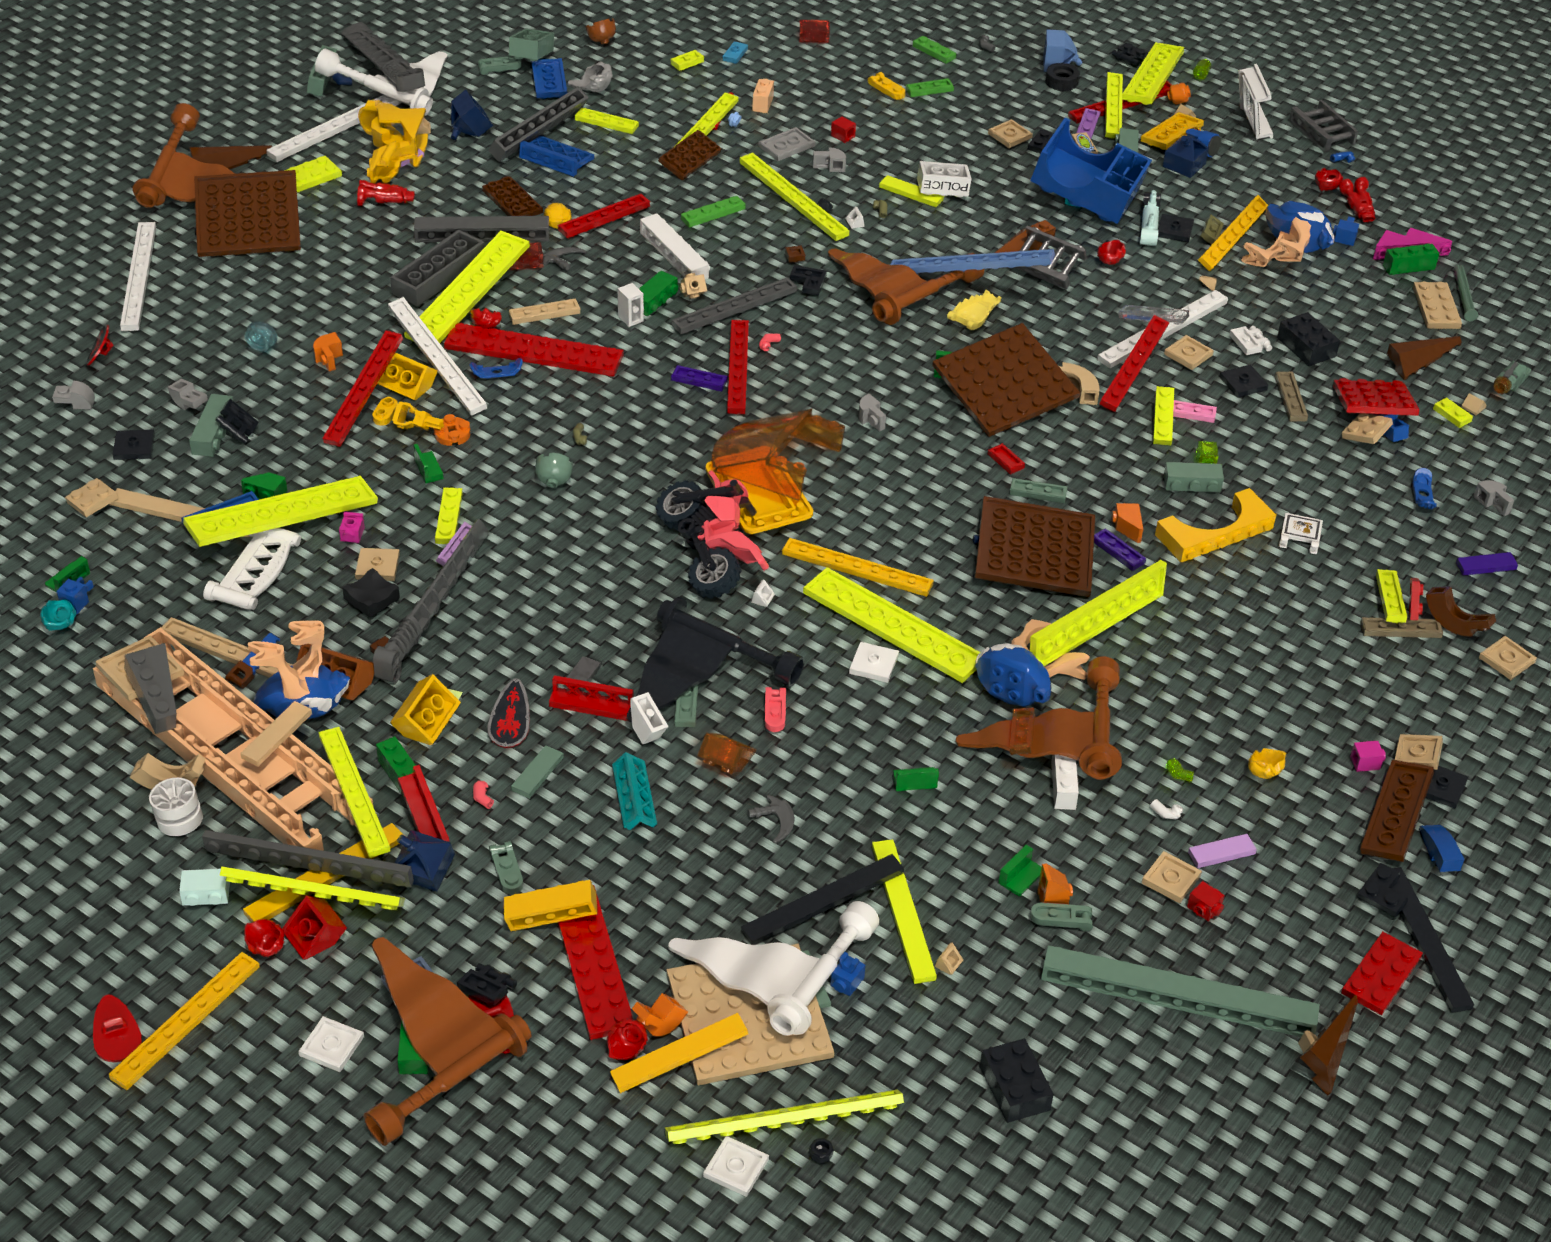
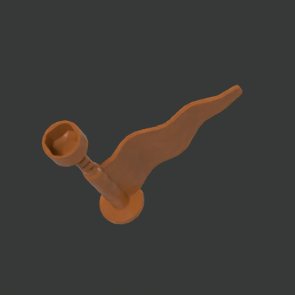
M180 103L175 106L170 117L175 128L167 145L163 147L149 178L139 179L133 185V193L136 196V200L144 207L159 206L164 203L166 196L182 202L195 201L194 176L235 174L223 165L203 163L184 153L176 152L177 145L184 131H193L200 119L197 109L189 104Z
M836 248L828 251V255L835 262L844 266L854 284L865 287L875 298V303L872 306L874 316L880 322H885L889 325L900 321L902 308L937 292L939 288L958 279L971 283L984 275V269L955 270L937 279L925 281L914 270L905 265L885 264L865 253H847Z
M1097 657L1088 664L1087 683L1092 689L1097 691L1094 712H1079L1067 708H1058L1028 720L999 721L977 732L958 735L956 737V744L961 747L970 748L999 747L1027 758L1062 755L1079 761L1083 772L1095 779L1111 777L1122 766L1121 753L1116 747L1110 745V709L1108 707L1109 691L1115 689L1119 684V665L1114 659L1109 657Z
M380 937L374 940L371 947L381 965L392 1000L398 1010L412 1047L436 1074L433 1081L397 1106L380 1102L364 1113V1120L369 1131L380 1144L386 1146L403 1134L406 1116L439 1093L446 1092L506 1049H509L517 1057L523 1056L527 1053L526 1041L532 1035L527 1023L519 1015L509 1018L505 1014H499L492 1018L478 1008L451 981L422 968L387 939Z

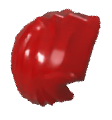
M1322 168L1321 171L1318 170L1315 174V182L1321 191L1336 189L1343 180V176L1337 169L1326 170V168Z
M1117 239L1103 243L1098 247L1097 256L1104 264L1115 265L1125 256V245Z
M479 308L470 310L472 324H475V326L493 329L502 320L501 313L498 311L492 313L487 308L483 311H480Z
M259 919L245 925V942L249 951L254 955L259 954L263 957H269L277 954L283 948L285 943L284 930L273 920Z
M622 1019L610 1028L607 1036L609 1057L618 1060L636 1058L644 1050L645 1045H647L648 1038L645 1025L638 1020Z

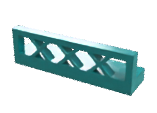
M625 752L612 764L624 828L631 830L639 822L654 827L657 825L645 761Z

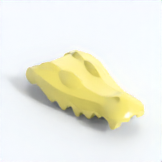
M987 290L980 296L977 294L975 296L971 295L969 300L965 298L963 302H959L954 310L947 314V318L967 326L970 330H975L985 323L993 308L1001 302V297H995Z

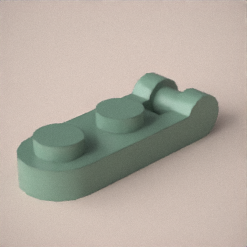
M514 56L480 59L478 66L480 73L487 75L493 71L517 70L521 67V59H515Z
M511 841L504 842V845L496 846V844L490 845V855L503 892L510 895L519 893L523 889V878ZM504 853H506V855H507V856L499 857V854H504Z
M1037 903L1031 909V920L1037 925L1080 928V930L1085 932L1093 928V922L1090 919L1092 917V908L1089 906Z

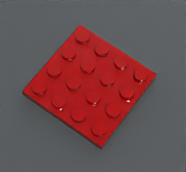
M1340 378L1333 382V388L1346 413L1419 415V407L1402 381L1385 382L1383 380L1367 381L1365 379L1351 381L1347 378Z

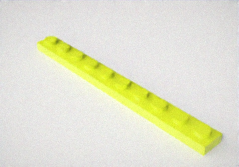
M754 153L740 157L741 165L835 241L849 236V230Z
M891 1090L665 1127V1134L669 1142L673 1141V1144H681L687 1142L688 1138L696 1137L697 1140H705L711 1138L712 1134L720 1133V1136L733 1135L734 1131L737 1130L754 1132L761 1126L778 1128L781 1127V1123L802 1124L805 1122L804 1119L814 1118L815 1121L826 1120L828 1115L837 1114L838 1117H845L851 1115L852 1111L860 1110V1113L873 1112L876 1107L893 1109L897 1107V1104L904 1103L903 1093L899 1090Z

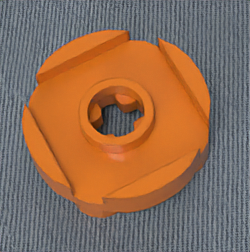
M452 414L444 416V427L441 430L434 429L436 441L446 446H452V443L457 442L460 445L470 438V422L455 417Z

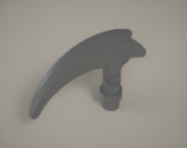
M574 247L552 249L542 255V258H544L543 264L547 265L549 262H554L560 268L569 270L571 265L559 257L568 253H586V250Z
M767 795V800L771 803L770 806L753 807V809L747 810L749 818H758L774 813L777 815L780 821V831L773 840V843L776 844L791 833L795 817L791 806L785 799L781 801L774 796Z

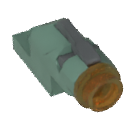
M1513 360L1497 376L1494 381V390L1499 394L1507 393L1510 390L1516 391L1530 375L1531 369Z

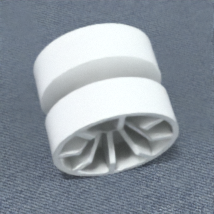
M170 778L158 783L151 790L149 801L158 828L162 833L169 836H181L192 832L201 824L203 812L195 787L191 781L185 778Z

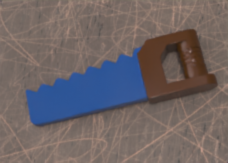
M269 633L261 642L277 644L276 642L280 641V639ZM250 652L243 661L240 660L225 676V680L231 681L244 689L255 678L256 669L260 668L259 666L250 665V658L256 654ZM239 672L245 674L243 679L237 676Z

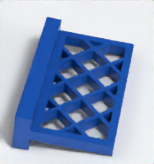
M539 136L531 142L522 141L520 143L519 158L574 177L577 175V169L593 160L595 154Z

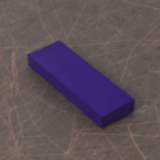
M679 365L676 366L671 375V381L721 392L728 379V376Z
M1106 528L1094 535V543L1131 571L1146 563L1147 558Z
M1511 552L1460 557L1456 560L1462 575L1517 570L1518 567Z

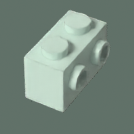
M221 869L182 870L180 882L182 905L227 904L230 882L225 881V876H220Z

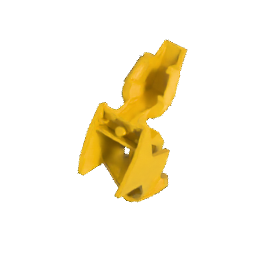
M374 99L368 100L366 105L360 108L358 113L360 124L363 130L372 136L373 144L378 147V149L373 151L372 158L369 159L370 168H367V177L370 178V183H376L379 179H382L383 183H389L399 173L401 162L410 159L413 167L419 166L423 155L417 157L418 148L425 153L428 143V134H417L425 116V108L400 109L387 102ZM391 123H401L404 135L396 130Z

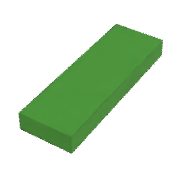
M947 78L907 84L905 89L910 97L951 92L954 91V86Z

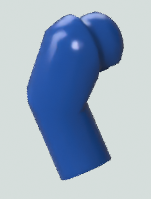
M1351 151L1339 152L1330 156L1331 162L1346 159L1350 163L1355 160L1354 153Z

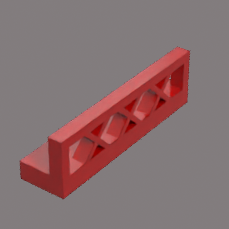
M554 675L552 679L553 692L549 699V707L628 721L626 716L631 707L630 700L634 697V690ZM558 684H564L568 689L559 688ZM578 688H585L588 692H581ZM599 691L605 692L608 696H603V695L599 694L598 692H599ZM618 695L628 696V700L621 699Z
M420 765L413 766L412 774L398 778V784L417 832L450 842Z

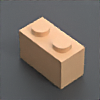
M768 79L758 80L753 93L752 111L768 113L774 97V81Z

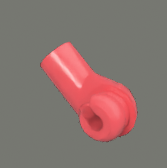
M765 334L759 342L760 349L763 351L770 350L768 348L771 347L770 343L780 342L781 335Z
M477 781L473 786V798L485 808L490 809L494 804V800L485 795L488 784L485 781Z

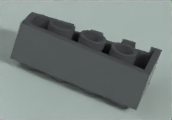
M165 643L125 654L124 670L155 734L176 728L177 713Z

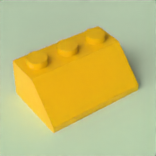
M395 352L377 384L417 400L432 387L438 370Z
M432 674L418 681L390 723L404 737L432 745L461 702Z

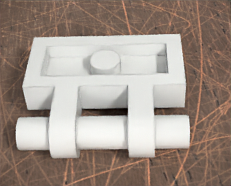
M1246 326L1230 330V337L1246 355L1262 352V348L1266 351L1272 350L1268 338L1264 337L1262 331L1255 326H1251L1249 330Z

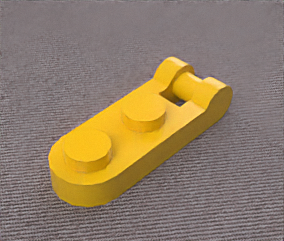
M882 72L868 78L869 85L896 100L905 97L906 90L886 78Z

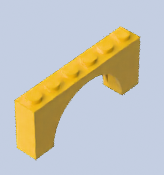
M1248 488L1234 493L1232 509L1237 514L1238 519L1233 524L1220 529H1199L1186 525L1174 516H1170L1157 521L1155 536L1180 562H1184L1273 529L1276 514Z

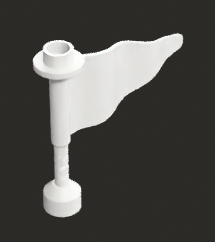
M326 48L319 53L316 59L315 71L327 77L336 73L344 74V76L358 80V82L363 83L364 86L409 105L410 109L425 108L426 116L432 108L433 99L430 96L439 79L443 64L447 59V54L439 51L418 63H409L413 69H423L425 86L405 92L397 91L396 84L386 75H366L341 64L337 53Z
M855 901L850 903L839 919L841 929L843 930L842 934L820 959L809 956L786 943L750 945L720 937L703 940L674 938L669 942L668 947L670 951L681 957L701 964L724 986L746 991L760 999L768 1006L770 1023L778 1033L782 1035H800L808 1030L812 1022L807 1006L835 970L841 955L847 950L853 940L865 941L869 939L879 925V917L876 911L864 902Z

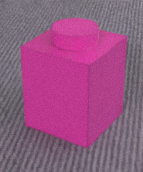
M1379 741L1354 742L1350 757L1356 772L1380 770L1386 755L1384 749H1381Z

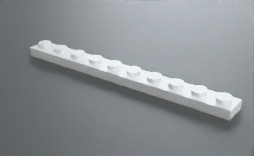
M386 95L374 99L394 106L402 103ZM366 103L267 149V156L276 162L281 161L359 124L358 113L360 108L364 107Z
M138 222L120 323L121 331H134L140 328L156 233L155 222Z
M1214 290L1165 317L1164 320L1170 323L1160 340L1227 304L1228 297ZM1144 330L1100 353L1097 360L1109 369L1125 361Z
M402 297L389 303V310L433 367L438 370L439 375L472 416L487 409L486 402L405 298Z

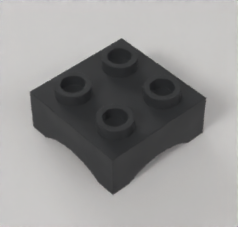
M374 568L367 571L358 581L342 587L344 599L369 618L400 599L399 587L394 583L386 581Z

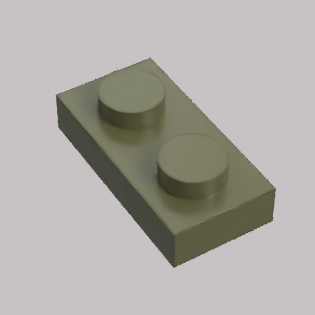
M1210 215L1200 236L1206 242L1213 244L1220 236L1224 223Z

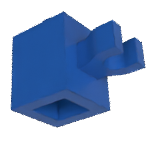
M1348 216L1347 221L1340 219L1339 224L1334 226V242L1354 246L1359 229V223H1354V217Z
M79 577L76 581L68 579L57 590L58 599L70 601L78 614L89 602L87 592L94 587L93 581L89 580L84 584L82 577Z
M844 952L840 957V963L832 972L831 987L840 993L851 996L864 980L866 965L860 962L858 958L854 959L847 952Z

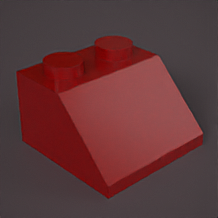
M306 895L282 929L302 959L306 960L334 946L347 927L326 899Z

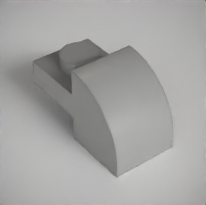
M829 148V151H813V168H829V172H845L846 155L836 148Z
M180 379L167 387L174 402L183 410L189 407L198 408L208 401L207 394L195 390L193 383L184 379Z
M73 381L72 386H56L52 397L54 403H72L73 409L92 410L95 401L93 390L88 385L79 381Z
M867 394L860 400L859 421L862 425L869 422L871 426L880 432L885 429L886 414L880 410V402L871 394Z
M1491 480L1482 481L1477 484L1474 498L1486 508L1492 505L1503 516L1510 514L1514 499L1506 493L1507 486Z

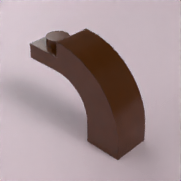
M1451 586L1432 587L1426 593L1428 607L1433 617L1452 633L1472 637L1477 630L1486 631L1496 622L1495 614L1473 615L1462 611L1454 601Z

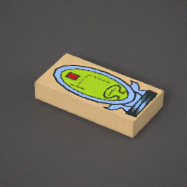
M1086 132L1071 135L1075 143L1083 150L1098 154L1096 147Z

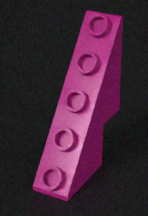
M1410 228L1405 236L1386 230L1376 245L1373 259H1384L1387 249L1433 244L1438 250L1439 256L1449 255L1452 240L1414 228Z

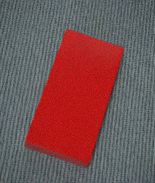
M1003 443L988 449L987 455L1010 475L1025 468V463Z

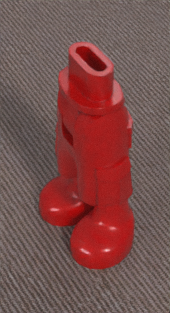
M1358 178L1354 186L1350 179H1344L1339 184V190L1347 197V203L1353 209L1354 214L1359 219H1362L1363 222L1374 221L1375 211L1369 192L1366 191L1369 186L1367 178Z
M360 180L357 206H363L367 198H375L376 203L414 202L415 191H408L407 188L399 185L380 182L375 184L366 180Z

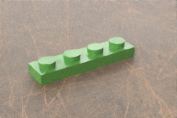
M733 196L682 213L681 220L690 228L745 210L746 204L738 196Z

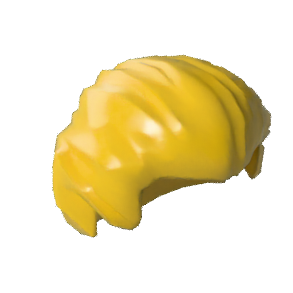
M552 203L544 211V216H549V226L558 229L559 224L572 220L570 209L562 203Z
M1263 748L1260 753L1255 750L1253 755H1250L1248 768L1253 775L1263 779H1270L1279 775L1284 769L1286 753Z

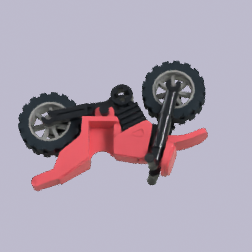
M710 470L708 474L714 481L715 488L701 490L699 485H696L693 481L683 480L681 483L680 481L675 482V485H669L666 491H662L661 497L657 499L658 505H656L657 515L665 526L667 525L670 529L675 528V530H679L681 535L686 538L688 545L692 549L698 550L700 556L696 557L693 560V565L689 567V582L702 597L705 598L707 596L709 599H713V597L719 598L722 594L729 593L730 589L737 585L736 582L740 580L739 574L742 572L741 565L737 559L746 564L758 562L764 571L769 568V565L762 556L759 547L743 533L735 531L740 521V508H746L751 516L757 513L748 499L749 495L746 487L737 479L720 482L715 473Z

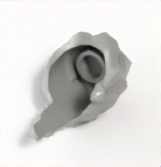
M602 61L586 68L581 80H569L567 85L572 88L579 86L581 90L601 92L608 87L611 77H613L611 66Z

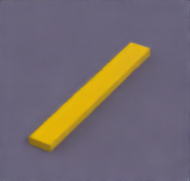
M1259 195L1254 197L1203 253L1198 261L1210 272L1269 205Z
M792 538L788 539L782 549V555L925 597L928 596L933 586V579Z
M393 823L382 828L390 849L400 844L397 842V839L402 835V832ZM362 840L339 853L368 859L378 857L369 858ZM309 870L295 879L330 885L344 875ZM289 887L287 891L275 890L243 908V912L251 922L259 919L270 920L302 901L306 895L292 893L293 888ZM310 891L309 895L307 896H311L315 892Z
M241 952L108 1074L110 1080L127 1091L259 968V962Z

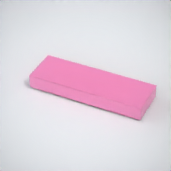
M1174 400L1173 417L1214 423L1217 407Z

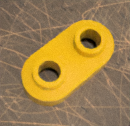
M385 397L379 402L372 414L373 422L376 425L383 426L391 422L398 403L397 400L392 397Z

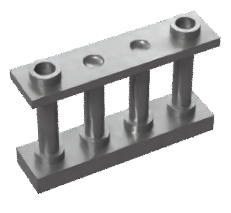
M1319 100L1318 109L1302 112L1297 106L1291 108L1289 122L1324 153L1330 151L1331 143L1346 139L1352 145H1355L1358 130L1323 100ZM1317 115L1321 117L1320 119L1316 120L1310 119V117ZM1325 123H1328L1330 125L1325 128H1321L1320 126H1318ZM1334 131H1337V132L1339 133V134L1334 135V136H1330V135L1328 134V133L1334 132Z
M1027 225L1025 229L1028 239L1020 251H1028L1034 240L1043 243L1039 250H1047L1049 246L1057 250L1050 265L1019 266L1014 268L1067 290L1070 286L1068 273L1078 258L1086 261L1085 249L1080 245H1074L1044 233L1037 227L1032 228ZM1063 252L1072 255L1062 271L1053 270Z

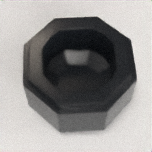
M823 197L817 203L827 213L833 208V205Z
M824 1138L815 1139L809 1149L811 1159L820 1164L829 1162L834 1152L831 1141Z

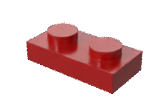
M1410 578V620H1418L1419 615H1422L1423 605L1419 603L1420 595L1423 596V584H1420L1419 578Z

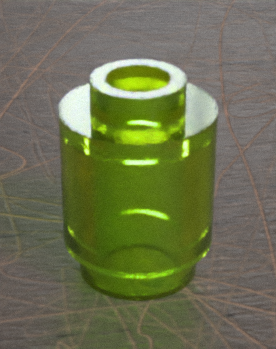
M1201 59L1197 62L1193 70V75L1197 79L1202 80L1207 77L1211 70L1210 61Z

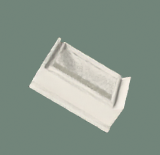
M1254 64V67L1238 70L1240 109L1244 110L1256 135V139L1265 137L1272 139L1273 132L1259 102L1271 100V93L1258 65Z

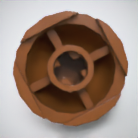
M614 18L595 22L593 26H585L589 38L594 42H600L601 45L609 43V39L614 37L616 33Z

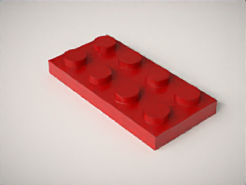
M1382 931L1342 988L1341 994L1348 998L1356 995L1359 1004L1382 1016L1420 961L1423 952Z

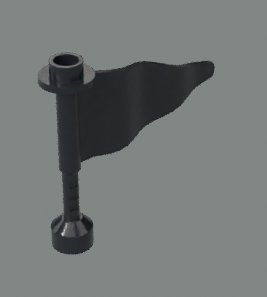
M677 597L672 602L665 600L658 610L657 621L662 623L663 634L656 648L646 661L636 696L648 692L658 710L663 709L675 702L691 687L711 678L731 651L735 653L740 652L772 667L775 680L792 687L798 681L803 671L805 659L791 651L775 656L743 641L739 636L686 613V599ZM630 707V709H629V711H628V713H627L626 719H627L629 722L632 723V715H631V707Z

